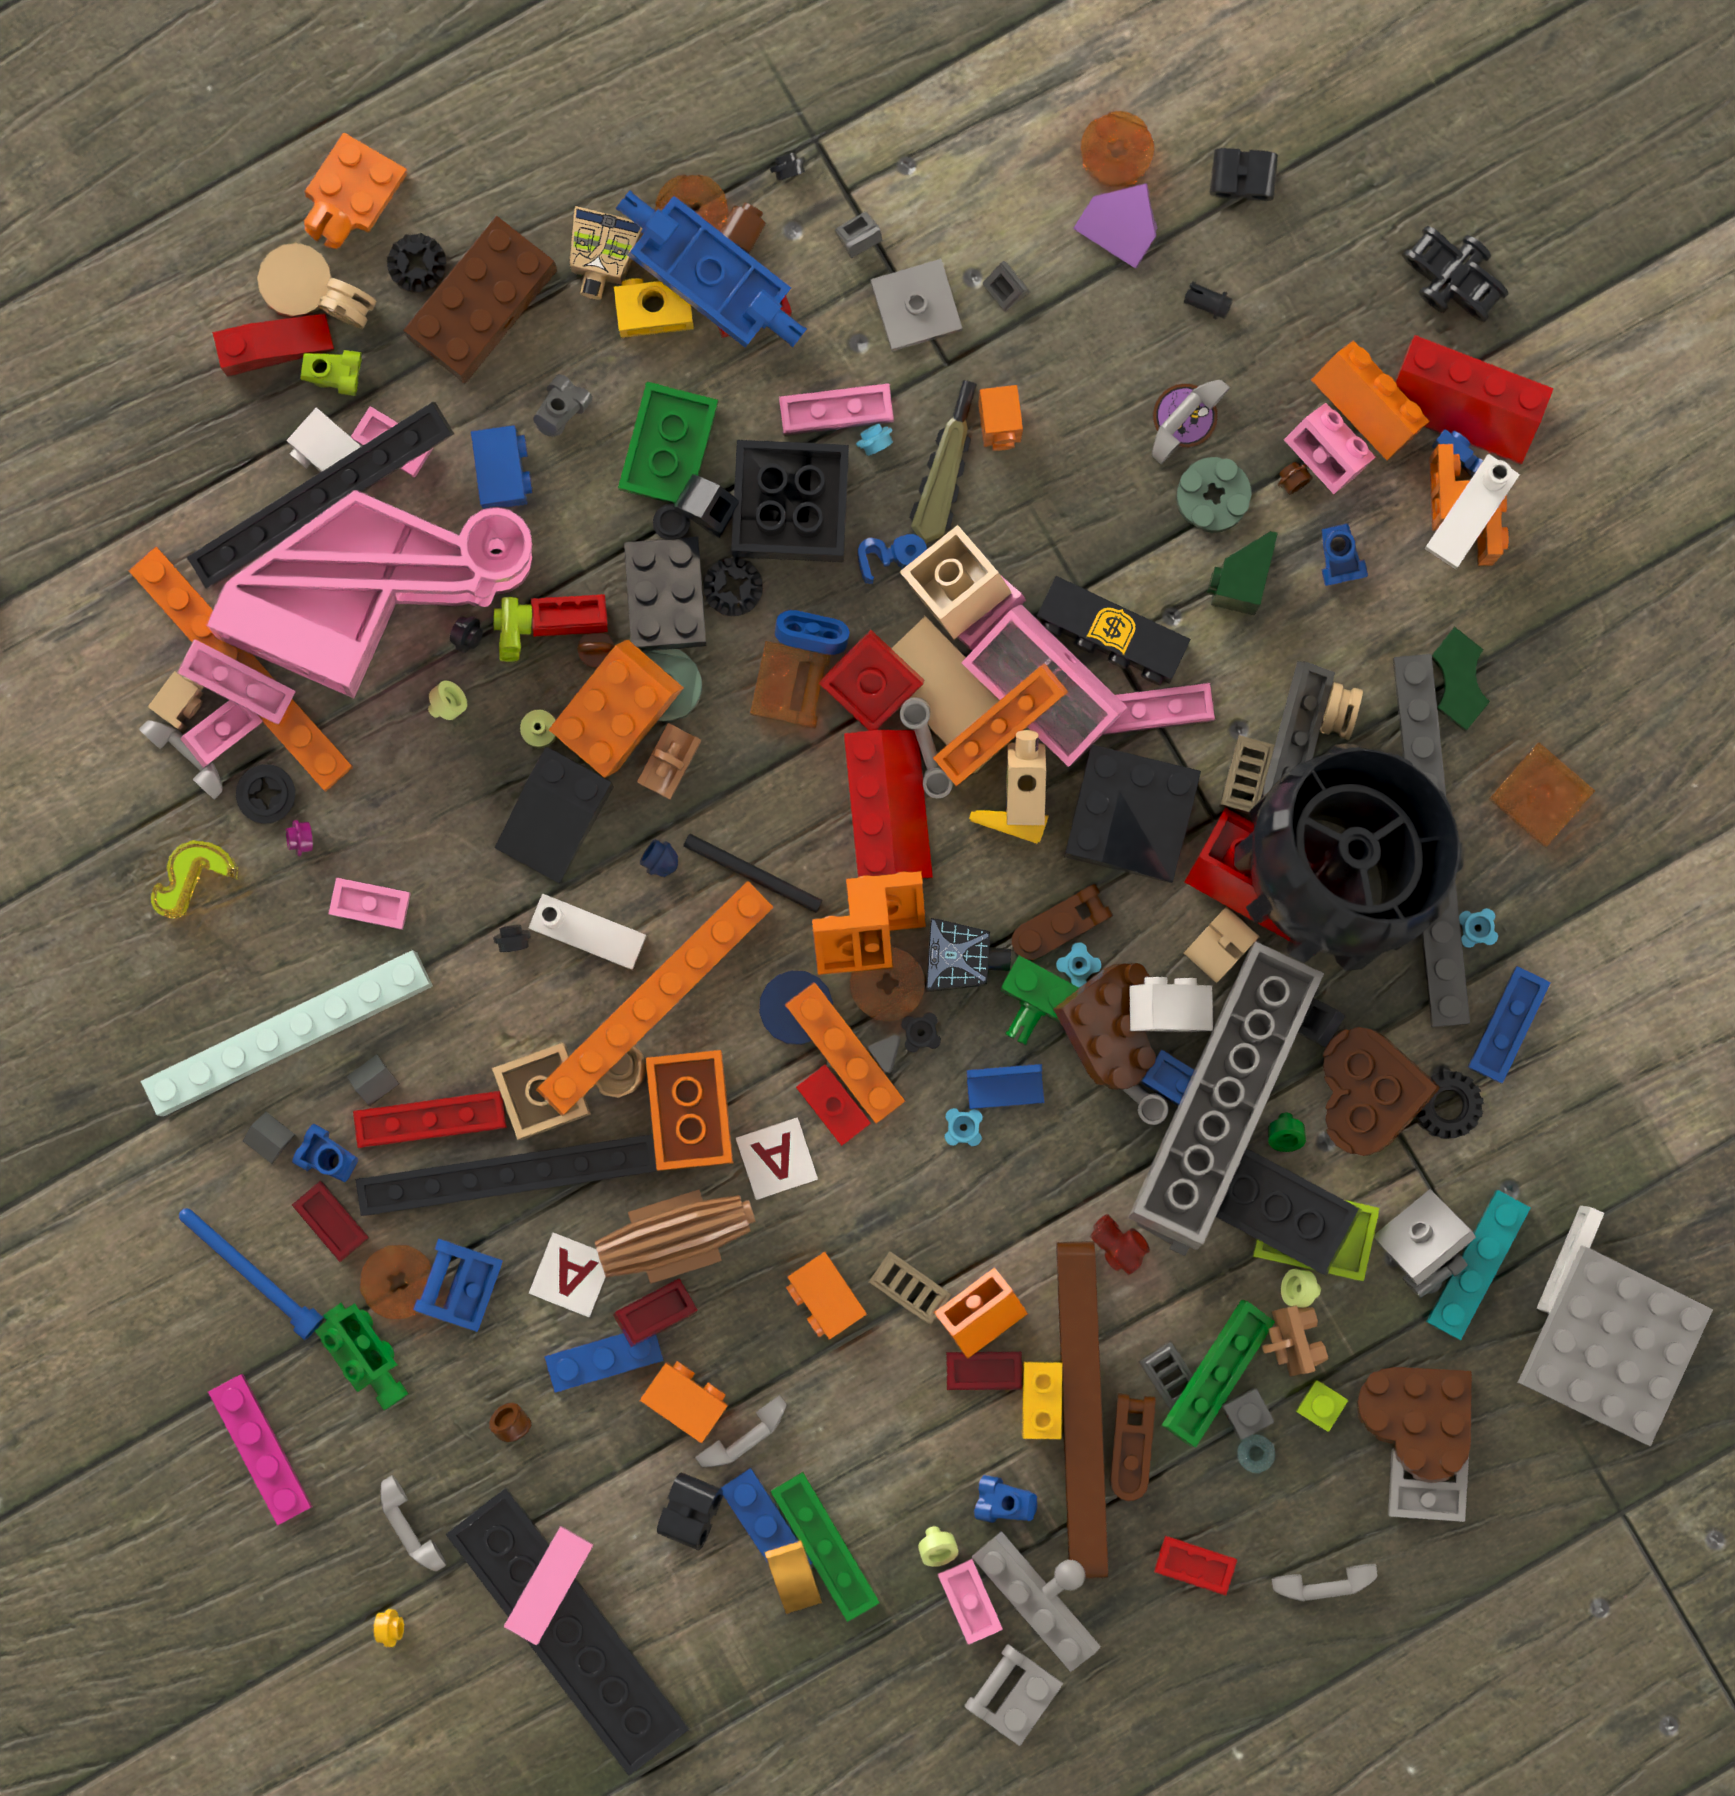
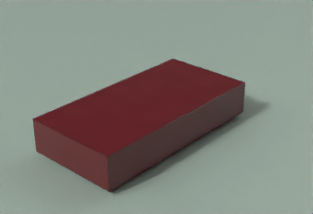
M319 1181L292 1204L294 1209L339 1262H342L369 1239V1236L322 1181Z
M678 1278L621 1308L613 1316L632 1348L694 1315L698 1309L682 1281Z
M946 1352L947 1390L1022 1389V1352H976L968 1359L963 1352Z

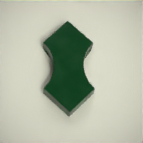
M1454 627L1431 655L1432 660L1439 667L1444 681V692L1437 710L1466 732L1490 701L1481 692L1476 679L1477 662L1484 649Z

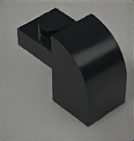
M692 474L673 508L678 513L693 520L708 533L720 538L732 518L733 511L739 500L721 486Z

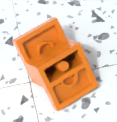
M1438 444L1429 457L1432 530L1439 528L1470 482L1456 481V477H1460L1461 462L1460 455L1454 454L1453 444ZM1507 495L1477 538L1478 566L1494 565L1503 555V550L1508 549V528L1502 527L1501 522L1502 512L1507 511Z
M898 872L881 876L864 875L858 878L846 879L850 916H827L822 919H812L818 975L891 968L893 965L890 931L926 927L921 872Z

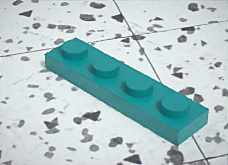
M1499 1190L1494 1192L1473 1232L1476 1238L1466 1245L1461 1255L1468 1266L1457 1276L1451 1275L1426 1321L1427 1323L1458 1340L1462 1339L1531 1207Z

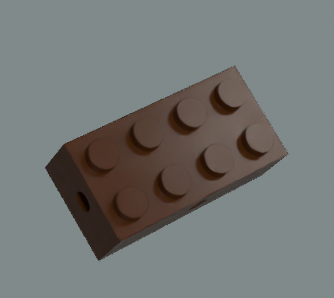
M496 215L403 331L408 340L466 384L557 272L555 261Z

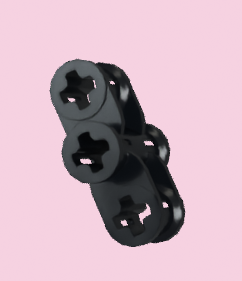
M1425 226L1422 230V237L1411 250L1407 249L1402 254L1404 260L1413 269L1431 281L1428 287L1421 288L1419 291L1420 296L1431 307L1441 313L1446 312L1448 309L1447 303L1453 299L1472 317L1485 322L1489 318L1487 313L1496 302L1508 295L1506 287L1479 266L1483 260L1488 261L1491 258L1490 251L1480 241L1469 235L1462 239L1463 245L1458 249L1436 229ZM1429 246H1431V248L1428 250V252H1427L1425 255H1422V254L1424 253V251H1425ZM1469 255H1471L1472 257L1467 261L1465 265H1463L1462 263L1466 260V258ZM1447 283V287L1440 293L1441 288ZM1488 293L1486 298L1482 302H1480L1479 300L1484 296V294Z

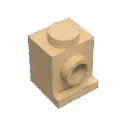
M174 671L148 708L183 733L187 726L182 721L185 717L191 719L203 703L200 700V697L203 695L201 690L204 687L182 677Z

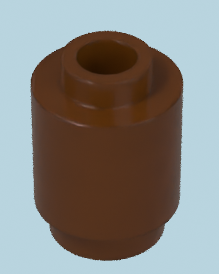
M745 202L742 207L734 205L720 232L746 253L750 254L766 225V222L761 219L763 212Z

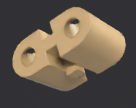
M1226 906L1187 948L1184 954L1217 983L1260 936Z

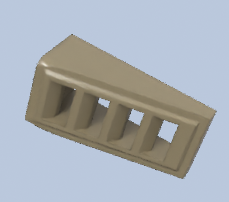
M1238 735L1219 807L1224 809L1226 807L1229 810L1251 816L1249 811L1261 799L1275 745ZM1243 747L1264 753L1263 760L1242 755ZM1239 762L1260 767L1259 774L1239 769ZM1239 776L1256 781L1255 788L1234 782L1235 777ZM1232 789L1253 795L1251 801L1231 796Z
M892 1252L888 1253L869 1281L873 1286L929 1325L937 1317L934 1312L945 1305L952 1295ZM894 1264H896L901 1269L889 1286H887L882 1281ZM906 1273H909L913 1278L902 1294L899 1295L895 1292V1289ZM920 1281L925 1287L912 1304L907 1298ZM931 1290H933L938 1295L926 1312L919 1308Z

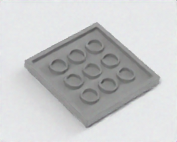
M1580 1246L1518 1383L1643 1444L1651 1446L1713 1309L1588 1247Z

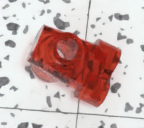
M1105 1214L1094 1224L1093 1228L1095 1230L1091 1233L1090 1238L1100 1249L1106 1251L1104 1254L1105 1259L1114 1270L1119 1271L1123 1269L1130 1275L1141 1266L1144 1256L1150 1252V1247L1139 1231L1130 1228L1123 1234L1109 1214Z

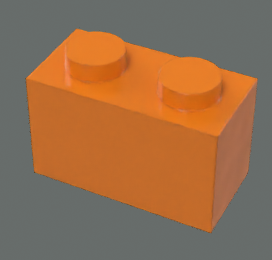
M1017 385L980 389L978 404L984 447L992 446L994 451L1014 448V443L1021 442L1023 432Z
M823 1252L788 1276L791 1284L786 1289L798 1306L802 1303L806 1304L812 1313L807 1320L818 1337L826 1334L830 1340L867 1315L826 1252Z
M995 1267L934 1312L967 1359L1028 1314L1013 1290Z
M676 1361L673 1366L666 1362L640 1401L702 1444L728 1407V1404L722 1401L726 1394L709 1382H707L705 1387H702L692 1380L695 1373L679 1361Z

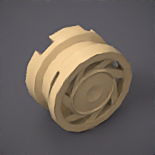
M330 278L326 286L329 290L326 296H321L317 306L347 324L364 329L368 321L366 314L368 310H373L376 300L348 283Z
M1334 682L1329 694L1320 733L1329 735L1331 732L1339 734L1340 738L1349 740L1357 719L1363 690L1358 688L1347 690L1344 689L1343 684ZM1351 706V707H1350V710H1349V714H1348L1347 720H1345L1346 715H1347V711H1348V707Z

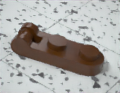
M1094 883L1019 926L1012 936L1011 946L1017 956L1020 955L1029 961H1033L1103 923L1114 915L1109 906L1104 907L1098 897L1100 891ZM1083 903L1086 904L1092 914L1084 920L1081 919L1076 910V907Z
M1118 1393L1110 1484L1114 1494L1126 1501L1139 1499L1144 1495L1148 1487L1156 1397L1144 1396V1399L1129 1398V1394ZM1128 1413L1142 1414L1141 1426L1127 1424Z

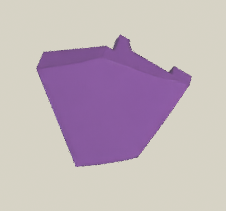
M1140 184L1094 196L1073 229L1132 267H1138L1157 236L1156 230L1158 229L1152 212L1148 184Z

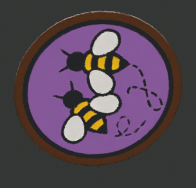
M1178 384L1168 388L1159 396L1153 410V420L1157 432L1160 426L1186 397L1199 386ZM1203 403L1196 408L1173 434L1181 442L1178 447H1194L1203 443L1211 436L1218 419L1216 405L1211 410Z

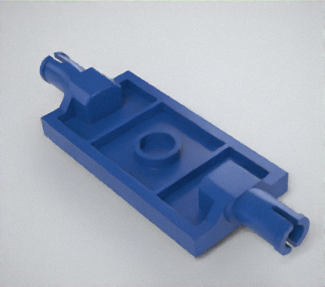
M629 190L625 198L616 207L617 211L623 213L642 228V237L627 256L742 346L746 347L761 327L765 329L767 326L793 348L807 330V328L801 326L780 309L782 305L779 303L791 287L675 196L671 198L662 211L660 209L655 211Z

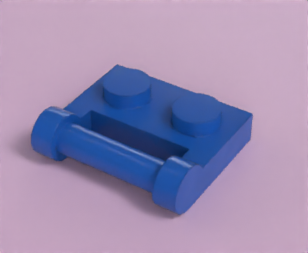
M438 1238L435 1250H438L421 1300H416L413 1310L478 1332L503 1261ZM455 1256L461 1258L444 1308L436 1306L435 1302L451 1257Z

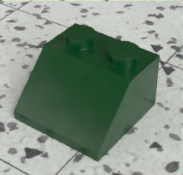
M1270 531L1226 557L1221 568L1214 567L1207 594L1213 595L1211 605L1245 614H1256L1261 605L1277 532Z

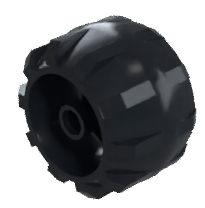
M1354 744L1334 745L1324 755L1304 763H1299L1295 768L1283 775L1271 790L1249 811L1254 830L1235 847L1234 866L1241 873L1251 875L1252 884L1257 898L1245 908L1255 924L1270 918L1279 930L1290 938L1287 946L1289 956L1306 963L1315 954L1321 952L1334 955L1336 962L1345 971L1363 969L1382 953L1390 950L1397 951L1422 934L1449 907V893L1454 886L1457 872L1464 866V849L1459 840L1457 824L1451 811L1452 807L1442 790H1439L1424 773L1413 766L1412 762L1398 754L1361 749ZM1315 820L1334 823L1343 827L1346 831L1339 834ZM1375 865H1377L1382 886V896L1379 905H1373L1368 871Z

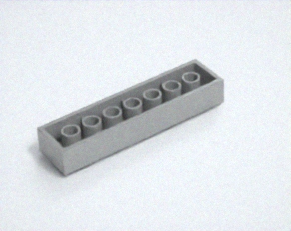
M1258 942L1252 945L1128 1216L1129 1219L1195 1250L1203 1245L1324 973Z

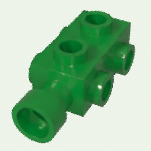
M340 1303L323 1315L326 1322L317 1328L315 1332L357 1393L371 1385L378 1395L375 1399L384 1411L409 1394L401 1381L397 1383L389 1371L397 1366L394 1361V1350L388 1342L381 1341L372 1329V1317L367 1311L359 1310L355 1303L348 1308H345Z

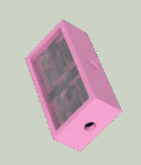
M1020 604L1011 609L964 659L962 664L1001 700L1045 663L1068 690V693L1031 723L1028 728L1037 732L1039 739L1069 767L1085 754L1091 745L1103 735L1128 707Z

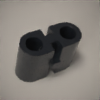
M1215 149L1210 195L1227 199L1244 197L1247 200L1256 201L1273 200L1278 154L1262 150L1242 152L1241 149Z
M683 1472L679 1473L669 1492L668 1499L670 1500L668 1506L663 1508L657 1533L695 1550H701L713 1525L710 1523L712 1517L717 1514L722 1501L723 1489Z

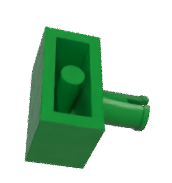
M1019 955L1000 989L1001 992L1018 1000L1021 1005L1005 1035L1014 1040L1020 1027L1023 1026L1024 1029L1017 1042L1026 1046L1041 1016H1047L1060 1023L1053 1009L1078 990L1079 987Z

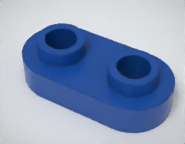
M796 610L782 612L777 617L775 637L784 645L827 655L842 653L848 645L849 628L840 620Z

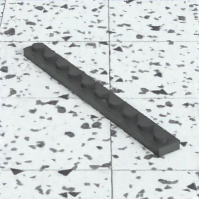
M1431 654L1394 657L1393 668L1403 758L1412 762V765L1424 773L1439 790H1442L1446 797ZM1455 882L1449 893V907L1421 934L1431 1028L1470 1024Z

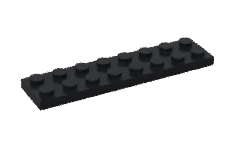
M507 1487L445 1534L508 1618L550 1546L549 1542ZM575 1578L539 1643L535 1645L528 1640L526 1641L628 1776H630L687 1732L690 1727Z

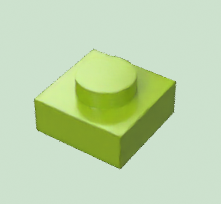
M1315 1380L1295 1412L1329 1432L1348 1399Z

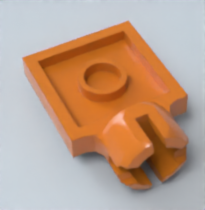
M343 132L305 190V197L314 202L313 208L304 220L305 231L317 242L323 235L327 238L324 246L332 249L341 247L349 233L356 228L369 233L406 177L407 169Z

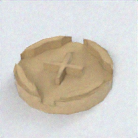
M292 243L281 245L271 251L261 263L257 278L259 292L268 307L279 315L295 318L314 313L320 309L317 304L321 296H326L329 290L326 286L332 276L328 264L319 252L311 246Z

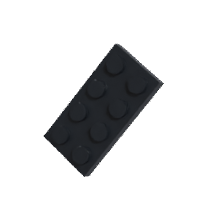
M1246 1148L1215 1217L1327 1276L1362 1209Z

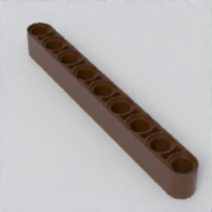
M1057 1242L1068 1559L1075 1560L1082 1565L1085 1571V1579L1108 1578L1095 1242Z

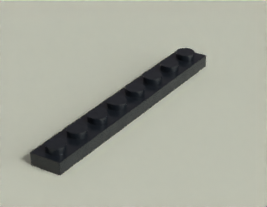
M431 402L190 554L187 558L206 589L211 588L279 545L300 530L305 524L314 520L354 490L362 493L454 435V432L436 402Z
M653 1134L355 1180L360 1215L368 1216L658 1171L656 1167Z

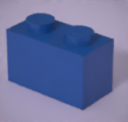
M515 425L471 431L480 505L483 510L526 505V494L533 493L530 471L523 472L521 458L528 457L525 435L518 436Z

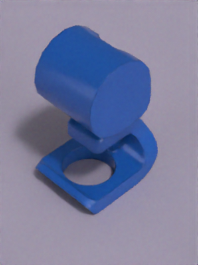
M914 534L897 537L893 545L887 549L885 543L879 539H865L859 545L857 554L864 582L873 584L874 580L866 554L875 553L884 567L890 566V562L894 561L903 569L927 550L924 540Z

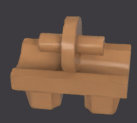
M668 723L637 783L671 800L701 743V739Z
M1295 1305L1272 1311L1276 1327L1268 1329L1272 1343L1263 1345L1262 1349L1264 1353L1275 1351L1278 1365L1286 1363L1290 1376L1314 1372L1315 1366L1328 1360L1326 1348L1322 1341L1308 1344L1304 1330L1317 1327L1318 1320L1313 1307L1298 1308Z

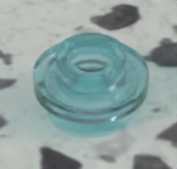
M1250 1435L1244 1438L1238 1446V1461L1244 1469L1250 1472H1263L1274 1462V1446L1264 1436ZM1254 1446L1260 1447L1263 1451L1261 1459L1253 1461L1249 1457V1451Z

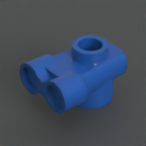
M1346 523L1321 529L1326 568L1321 569L1324 585L1328 586L1367 577L1366 562L1359 559L1356 543L1349 524ZM1336 537H1341L1345 542V546L1341 551H1334L1331 547V542Z
M312 1124L309 1127L302 1145L297 1149L292 1159V1163L306 1171L313 1168L343 1182L349 1179L358 1162L356 1156L329 1138V1131L316 1124ZM338 1155L339 1163L335 1168L333 1166V1159Z
M983 1475L979 1483V1500L975 1506V1518L994 1523L997 1518L1031 1521L1038 1507L1037 1495L1029 1490L1005 1485L1001 1478Z

